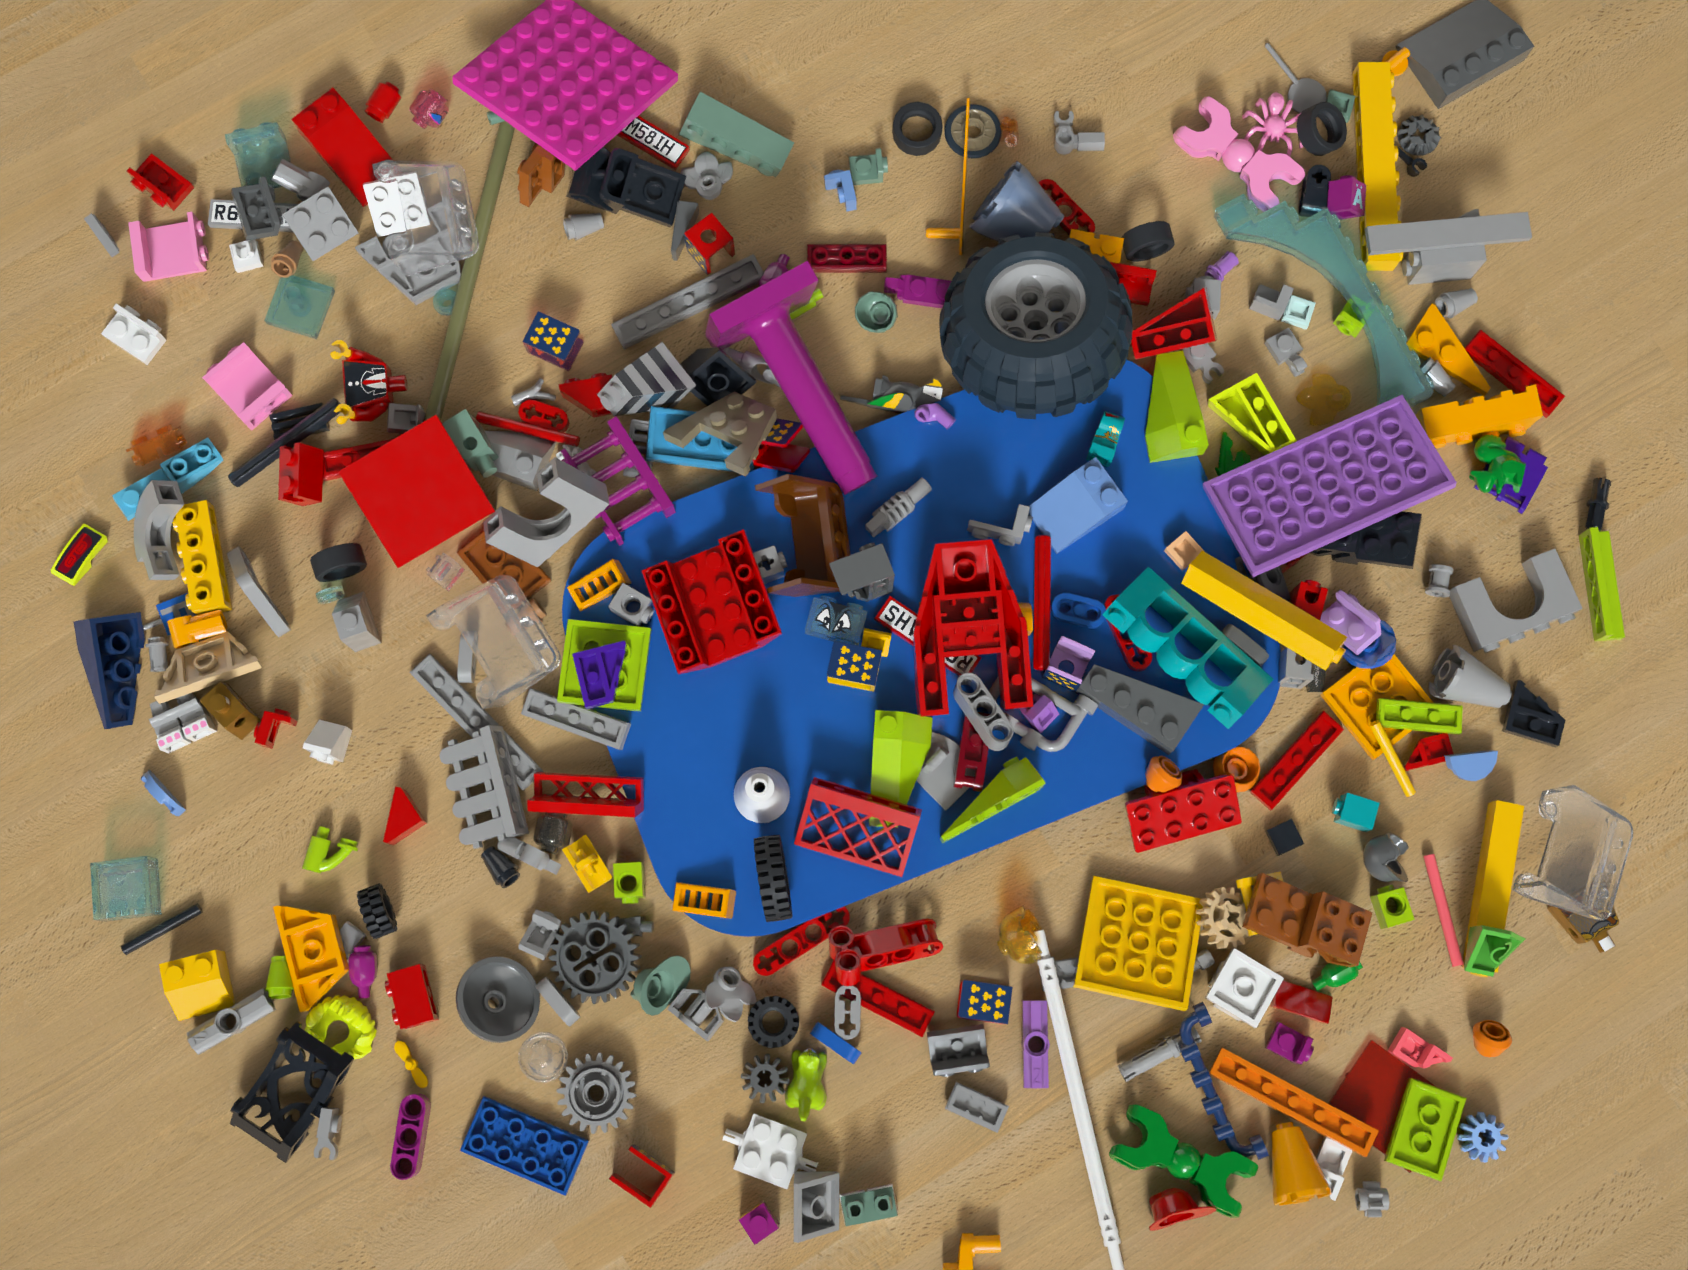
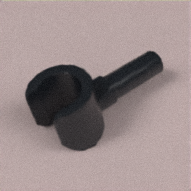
M1398 147V156L1408 165V175L1415 177L1420 174L1415 165L1420 170L1427 168V163L1424 159L1417 158L1413 160Z

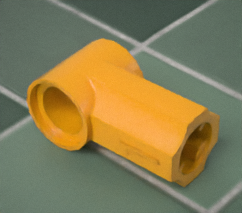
M215 610L193 617L192 615L182 616L167 621L175 649L228 632L226 618L222 610Z

